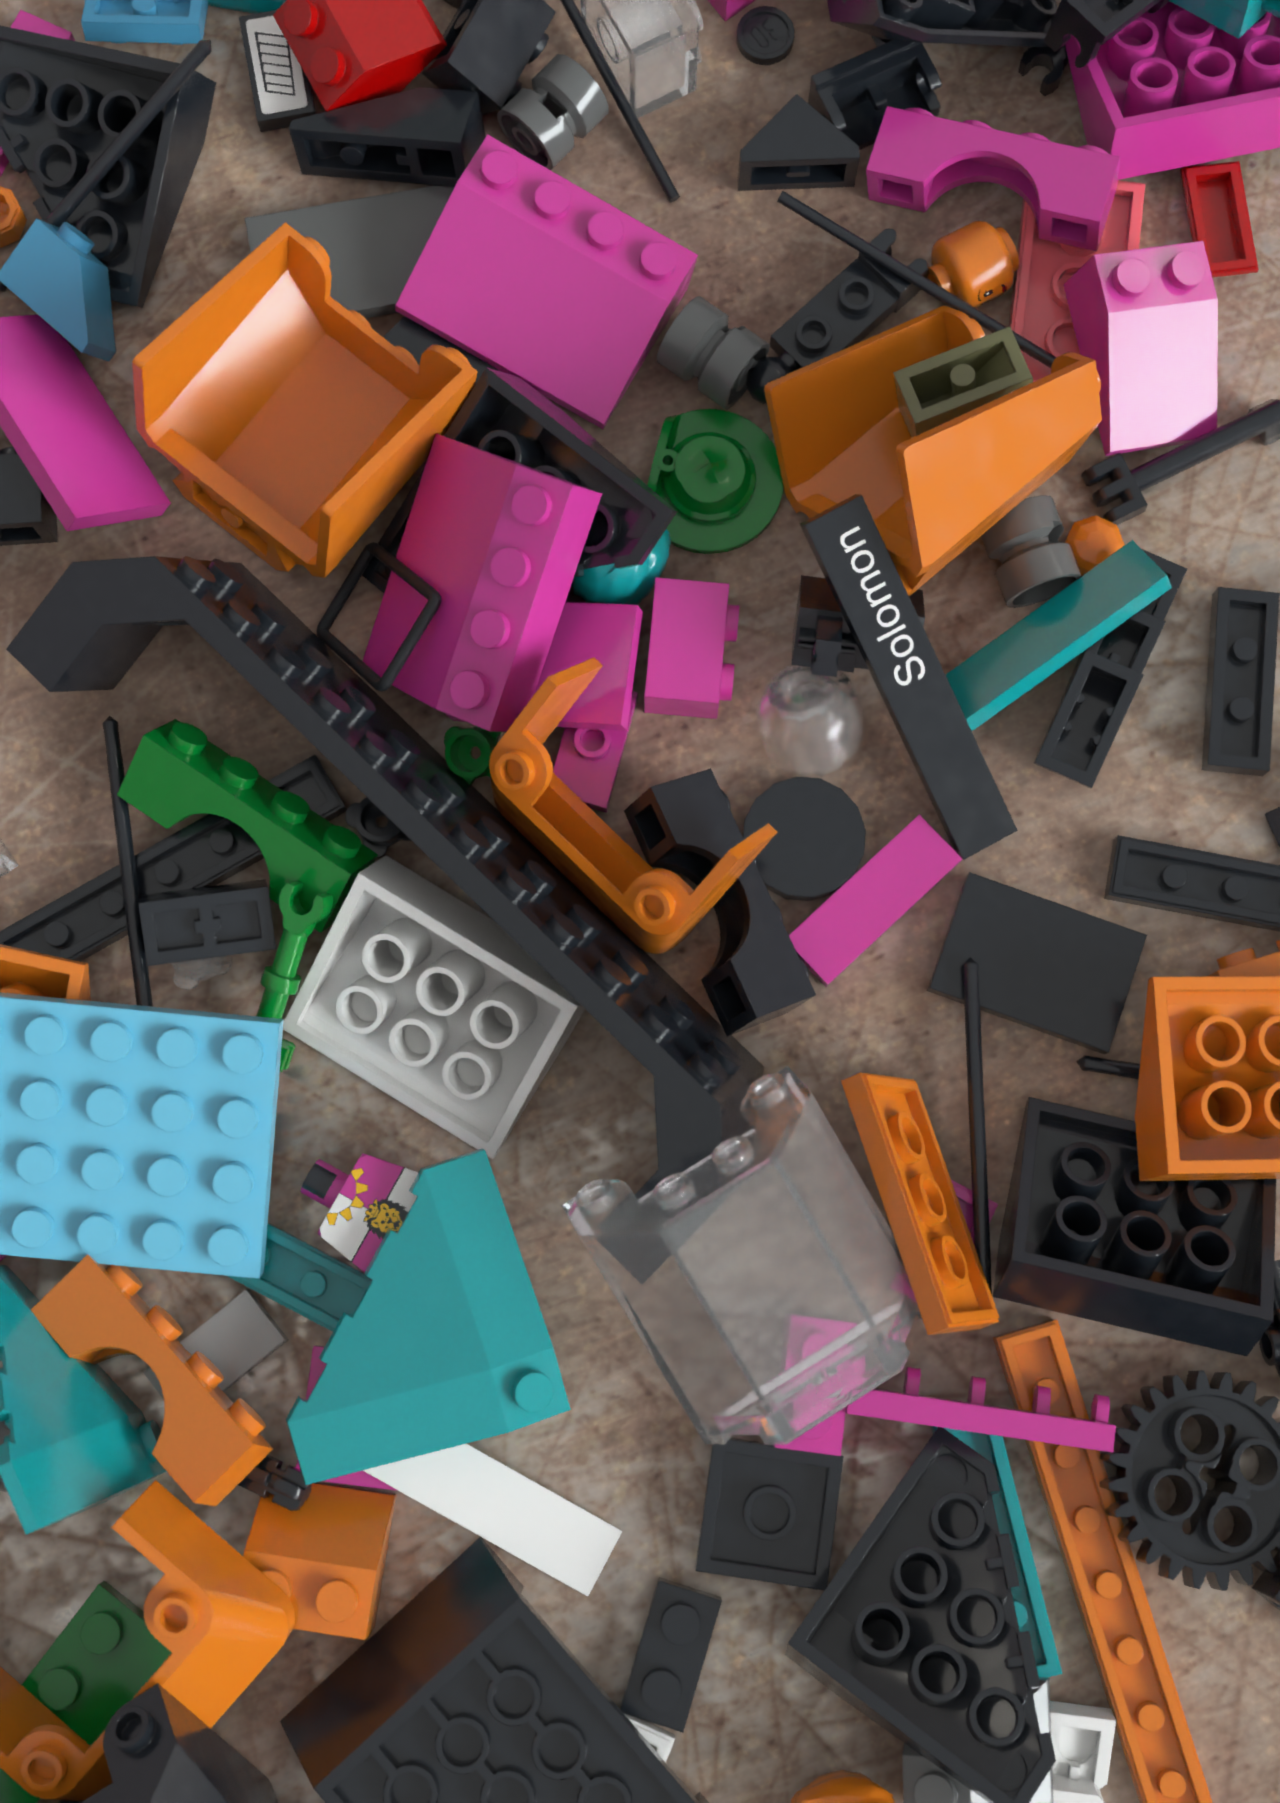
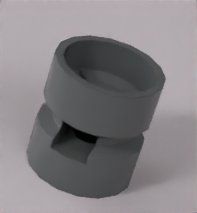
M557 54L532 79L533 90L522 88L497 113L498 123L511 145L519 153L549 170H552L575 147L574 137L584 138L609 113V105L597 82L575 60L561 54Z
M697 296L683 308L668 329L660 344L657 362L684 381L697 377L698 391L728 410L746 392L748 371L750 368L755 367L758 363L757 360L767 357L770 344L744 326L733 329L728 328L729 316L701 296Z
M1040 495L1025 498L981 535L988 557L1001 561L995 576L1004 601L1009 608L1029 606L1048 600L1082 576L1071 546L1068 543L1058 542L1065 529L1051 496Z

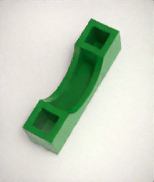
M177 719L143 735L117 793V796L166 829L193 814L201 813L218 815L236 823L252 837L264 856L270 879L269 897L272 901L279 905L278 898L281 889L286 883L293 881L304 883L299 901L306 911L310 912L316 895L325 892L333 895L331 913L315 925L314 929L320 933L334 923L358 873L372 865L378 856L377 853L363 845L360 838L354 832L345 827L333 825L311 810L309 804L302 797L292 792L281 790L260 776L258 770L251 763L238 757H232L208 741L205 733L199 728L180 722Z

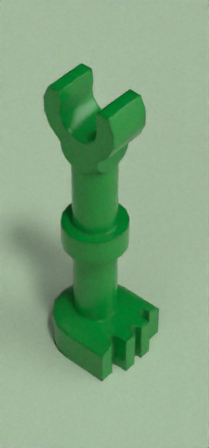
M300 881L289 882L281 889L278 899L279 908L283 915L282 926L284 929L273 964L264 968L260 984L265 989L256 1014L257 1017L282 1019L289 995L297 993L302 979L297 974V970L308 936L313 932L316 923L324 920L331 913L333 907L332 894L325 892L316 895L313 907L309 912L303 909L299 901L304 883ZM283 1038L280 1072L289 1068L295 1050L294 1043Z

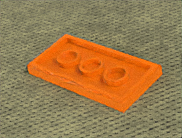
M861 1072L842 1080L841 1083L927 1334L935 1335L978 1330L998 1323V1318L1000 1317L917 1082L914 1079Z

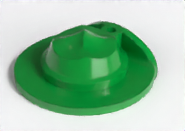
M698 409L669 416L664 420L650 471L648 486L677 511L667 527L671 544L690 552L716 554L738 549L757 538L775 517L780 506L784 487L777 451L767 434L745 417L719 409Z

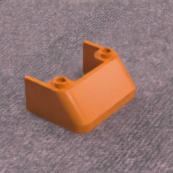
M593 657L547 677L494 747L489 761L493 799L499 812L635 945L646 952L661 954L673 949L691 933L776 835L777 831L768 823L728 850L695 890L674 872L667 869H653L553 773L551 757L543 746L546 739L603 667Z
M155 1480L111 1527L164 1573L163 1577L147 1595L143 1611L145 1623L151 1634L172 1653L133 1698L158 1683L211 1729L282 1648L294 1627L295 1612L289 1597ZM0 1666V1768L28 1793L42 1799L83 1802L113 1783L103 1749L105 1731L90 1746Z

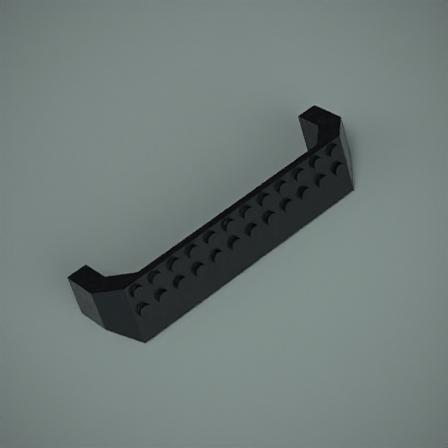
M149 556L72 562L6 648L49 692L113 690L163 626L190 625L654 1075L658 1170L598 1233L646 1281L754 1169L764 1066L732 1035L727 1037L719 1022L644 950L635 945L471 784L469 785L462 777L453 773L446 760L242 563L223 562L219 559H213V561L196 560L188 556L184 558Z

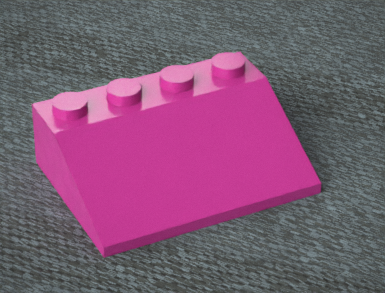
M1168 1L1165 6L1155 13L1150 14L1146 11L1101 45L1096 57L1084 67L1078 68L1075 65L1076 56L1081 51L1078 40L1071 35V38L1065 44L1087 144L1099 147L1108 154L1121 157L1118 180L1280 148V19L1268 12L1238 39Z
M487 134L457 181L395 305V311L496 369L520 377L540 394L603 429L687 291L698 255Z
M436 433L396 558L439 592L441 604L392 686L436 710L487 731L506 732L534 696L602 493ZM392 570L362 660L380 677L383 676L428 602V599Z

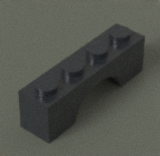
M711 768L652 786L624 810L647 863L651 867L669 869L682 874L697 886H699L728 850L744 840L731 813L728 797L720 789ZM755 858L713 906L720 926V948L713 966L701 979L727 1037L782 1016L816 995L809 980L808 969L803 960L798 957L783 924L781 911L771 899L758 871Z

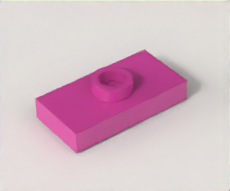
M632 691L627 731L568 727L564 729L553 773L591 809L607 813L637 704L638 692Z

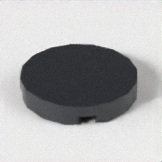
M793 777L774 783L755 799L744 820V840L768 823L777 831L776 835L757 855L756 863L767 890L785 899L812 901L835 892L854 875L864 855L866 829L858 806L841 788L821 778Z

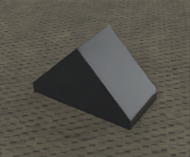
M796 94L740 150L738 191L854 187L860 159L859 146Z

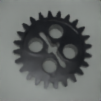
M1204 1370L1188 1371L1186 1386L1178 1375L1163 1376L1165 1395L1154 1386L1142 1387L1140 1392L1146 1406L1145 1409L1134 1404H1124L1121 1407L1131 1425L1128 1429L1116 1427L1115 1440L1121 1444L1119 1452L1101 1453L1100 1459L1107 1464L1117 1467L1116 1476L1100 1481V1487L1118 1491L1120 1500L1105 1509L1106 1514L1114 1517H1126L1129 1522L1121 1529L1118 1538L1120 1541L1128 1543L1142 1540L1143 1542L1138 1549L1136 1559L1141 1563L1151 1564L1160 1558L1159 1576L1174 1580L1182 1570L1185 1586L1200 1589L1206 1576L1211 1588L1226 1591L1229 1584V1575L1231 1574L1237 1583L1250 1586L1253 1584L1251 1564L1261 1571L1273 1574L1277 1569L1270 1552L1272 1550L1280 1552V1417L1275 1419L1272 1417L1279 1399L1275 1396H1263L1254 1402L1256 1383L1253 1381H1240L1233 1389L1231 1373L1215 1372L1209 1384ZM1190 1416L1197 1420L1202 1434L1200 1443L1192 1451L1185 1447L1180 1434L1182 1424ZM1228 1424L1232 1428V1434L1230 1439L1224 1442V1427ZM1251 1447L1258 1456L1259 1468L1255 1477L1248 1481L1241 1473L1239 1462L1244 1450ZM1203 1467L1208 1468L1207 1474L1215 1479V1485L1212 1490H1207L1208 1484L1199 1478ZM1167 1476L1175 1485L1176 1497L1171 1508L1163 1512L1155 1502L1154 1492L1160 1479ZM1226 1507L1233 1516L1234 1527L1229 1538L1221 1542L1215 1534L1214 1520L1219 1510ZM1191 1517V1531L1186 1534L1182 1528L1183 1523L1187 1518Z

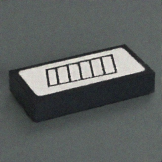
M277 10L239 17L257 122L261 132L288 128L292 120L317 114L312 86L273 17Z

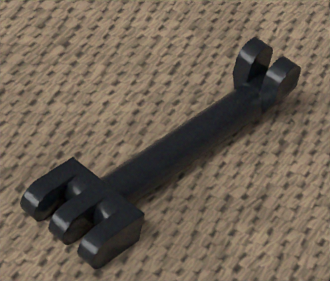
M1270 399L1249 409L1247 414L1132 470H1129L1121 453L1088 468L1081 474L1086 486H1092L1107 478H1110L1112 483L1092 494L1097 507L1107 505L1119 498L1123 503L1103 515V519L1119 525L1144 513L1148 504L1141 491L1259 435L1264 446L1276 442L1280 439V401L1278 399Z

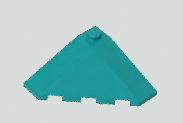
M484 1149L475 1150L420 1169L409 1189V1192L417 1197L398 1233L388 1228L364 1275L372 1279L356 1311L353 1316L343 1312L319 1356V1359L327 1365L308 1400L298 1396L291 1408L286 1422L305 1485L509 1433L571 1410L555 1351Z
M0 1265V1360L3 1365L0 1368V1422L5 1421V1425L10 1430V1434L4 1437V1443L0 1445V1476L27 1535L94 1508L167 1471L152 1455V1451L161 1433L157 1423L154 1420L146 1422L142 1411L98 1364L70 1358L31 1311L39 1302L37 1297L7 1265Z

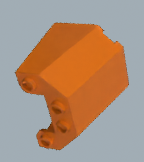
M285 222L134 357L132 368L136 429L149 447L159 451L180 471V474L172 481L183 497L271 567L278 571L289 572L296 564L303 565L312 576L325 578L428 458L435 434L445 435L473 390L478 371L471 366L468 359L460 351L452 347L446 348L436 344L429 346L422 353L420 365H418V362L408 350L401 346L392 345L374 331L369 322L355 310H347L330 296L332 275L329 267L330 258L326 250L318 241L311 237H304Z
M945 305L940 306L765 385L764 392L785 496L796 513L803 512L809 518H812L855 494L862 495L908 596H910L1067 464L1102 421L1099 397L1101 380L1096 369V360L1074 352L1064 353L1054 359L1051 366V374L911 438L898 407L893 372L985 336L982 327L975 319L970 318L959 310Z

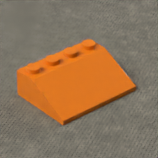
M1280 976L1151 977L1148 979L1135 1110L1140 1181L1280 1179Z

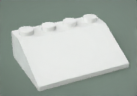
M386 855L358 873L283 1022V1030L475 1149H484L487 1156L493 1159L565 1045L585 1008L494 920Z

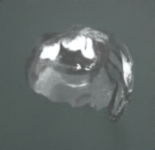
M786 666L780 672L772 675L770 682L764 687L761 699L756 705V716L759 725L758 732L762 738L767 757L776 767L784 772H793L800 777H805L809 774L823 777L828 773L838 771L843 766L845 760L850 759L859 749L863 735L864 711L861 698L849 675L844 671H837V677L812 675L811 667Z

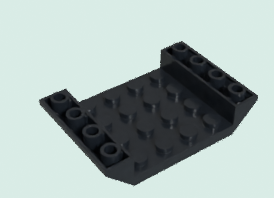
M479 1537L280 1721L313 1789L325 1803L709 1802L700 1792L695 1796L690 1792L524 1598L521 1594L524 1586L482 1537Z

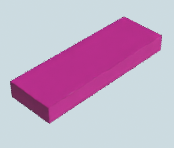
M919 814L789 935L798 957L803 960L806 967L817 979L827 987L961 862L962 858Z

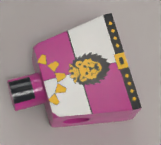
M362 1153L350 1175L327 1162L318 1159L305 1178L300 1193L330 1209L319 1228L318 1234L365 1273L388 1228L398 1233L417 1196L409 1192V1189L419 1172Z

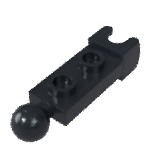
M890 228L883 230L870 244L892 256L891 245L894 244L897 236L895 230ZM859 252L858 259H855L771 335L770 347L779 356L763 357L757 360L758 363L755 367L749 369L746 377V386L752 398L761 404H767L764 387L767 383L859 343L892 312L896 313L921 289ZM919 258L908 265L912 270L928 278L929 267L926 260Z

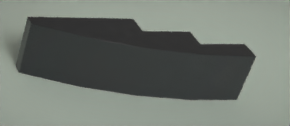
M1146 550L1143 551L1167 574L1172 588L1080 654L1034 761V764L1090 789L1094 785L1144 676L1142 672L1166 622L1164 619L1187 571V568Z

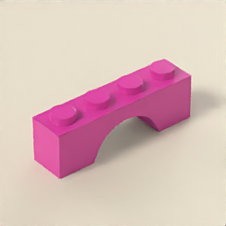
M887 106L866 168L868 197L872 201L926 212L941 195L957 186L972 182L996 183L1015 191L1028 203L1036 218L1040 239L1097 251L1117 189L1121 157L1108 154L1105 150L1092 145L1074 147L1051 142L1046 137L1037 133L1026 132L1019 135L992 129L989 125L977 120L959 122L936 117L929 111L921 108L912 107L903 110Z

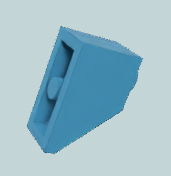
M36 218L0 269V281L81 353L109 362L116 353L108 267L90 253L95 244L77 228L67 222H63L61 227L58 228Z

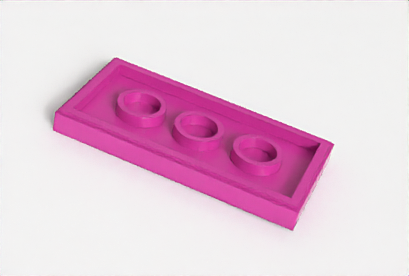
M38 314L0 317V427L65 530L73 531L162 516L171 504L170 500L68 341Z

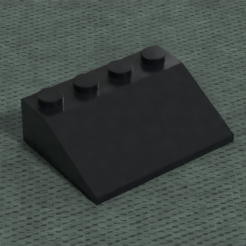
M1029 1097L1025 1106L999 1238L993 1297L1248 1356L1273 1322L1276 1179L1140 1181L1135 1121Z

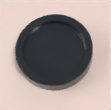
M771 6L756 7L743 15L739 21L736 37L737 46L741 54L755 64H776L790 53L794 43L795 31L791 19L780 9Z

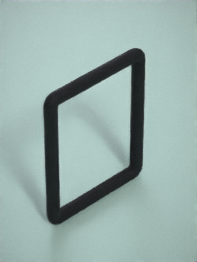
M372 542L365 546L320 620L316 630L317 636L376 690L386 691L393 684L441 604V595L382 546ZM373 556L428 599L427 604L382 677L329 632L330 627Z

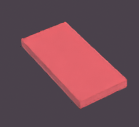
M1118 180L1115 196L1097 251L1040 239L1034 213L1023 199L1017 248L1019 269L1014 275L1009 326L1012 331L1055 357L1067 352L1080 354L1063 284L1095 254L1139 249L1145 193L1144 183ZM1021 351L1033 377V382L1051 374V368Z

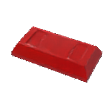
M1240 162L1181 167L1180 173L1192 242H1204L1212 278L1257 273L1259 268Z

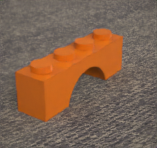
M87 1254L31 1309L32 1313L70 1358L97 1364L116 1356L137 1355L152 1369L160 1383L164 1397L163 1426L152 1455L193 1503L217 1506L273 1450V1447L260 1434L266 1427L265 1422L244 1400L238 1398L233 1403L218 1386L224 1380V1376L204 1354L196 1351L191 1355L177 1339L183 1333L180 1325L159 1305L156 1304L152 1309L149 1308L137 1294L143 1287L141 1281L127 1266L98 1264Z

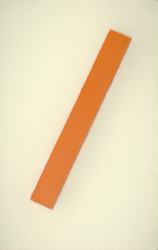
M1057 1319L993 1337L1015 1409L1032 1411L1035 1387H1050L1051 1402L1049 1414L1090 1420ZM1025 1440L1105 1695L1116 1719L1115 1726L1139 1802L1213 1803L1130 1544L1120 1541L1118 1538V1534L1124 1527L1121 1517L1109 1516L1105 1511L1116 1500L1112 1490L1100 1487V1481L1108 1478L1103 1460L1100 1459V1451Z

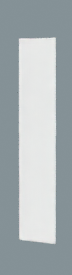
M468 1444L363 1470L586 1596H589L622 1533L618 1528Z

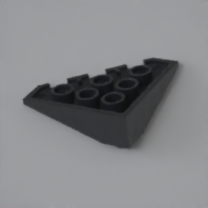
M0 25V146L14 171L19 173L26 171L40 195V198L34 201L33 204L43 221L47 219L180 63ZM196 70L65 221L85 234L95 244L90 253L108 267L111 301L143 308L203 148L216 82Z
M486 367L444 435L602 493L574 578L584 576V569L615 564L616 569L643 565L677 513L674 508L563 410L520 377ZM423 471L378 542L380 546L395 558ZM373 556L362 576L384 593L391 569Z
M938 1427L787 1643L785 1655L837 1696L988 1803H1030L1056 1762L1050 1732L1041 1733L1032 1694V1689L1040 1687L1030 1633L1029 1631L1020 1632L1011 1590L1018 1589L1020 1585L1009 1533H999L992 1495L998 1494L1000 1491L995 1465L944 1428Z

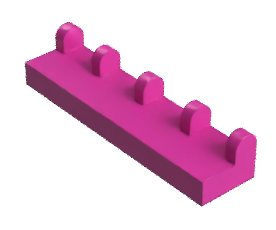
M851 1359L846 1404L847 1414L1113 1452L1116 1425L1108 1423L1110 1411L1109 1396L1095 1394L1091 1404L1090 1420L1049 1414L1051 1402L1050 1387H1035L1032 1411L985 1405L986 1379L971 1376L967 1402L919 1395L920 1368H906L903 1393L861 1387L860 1382L863 1376L862 1360Z

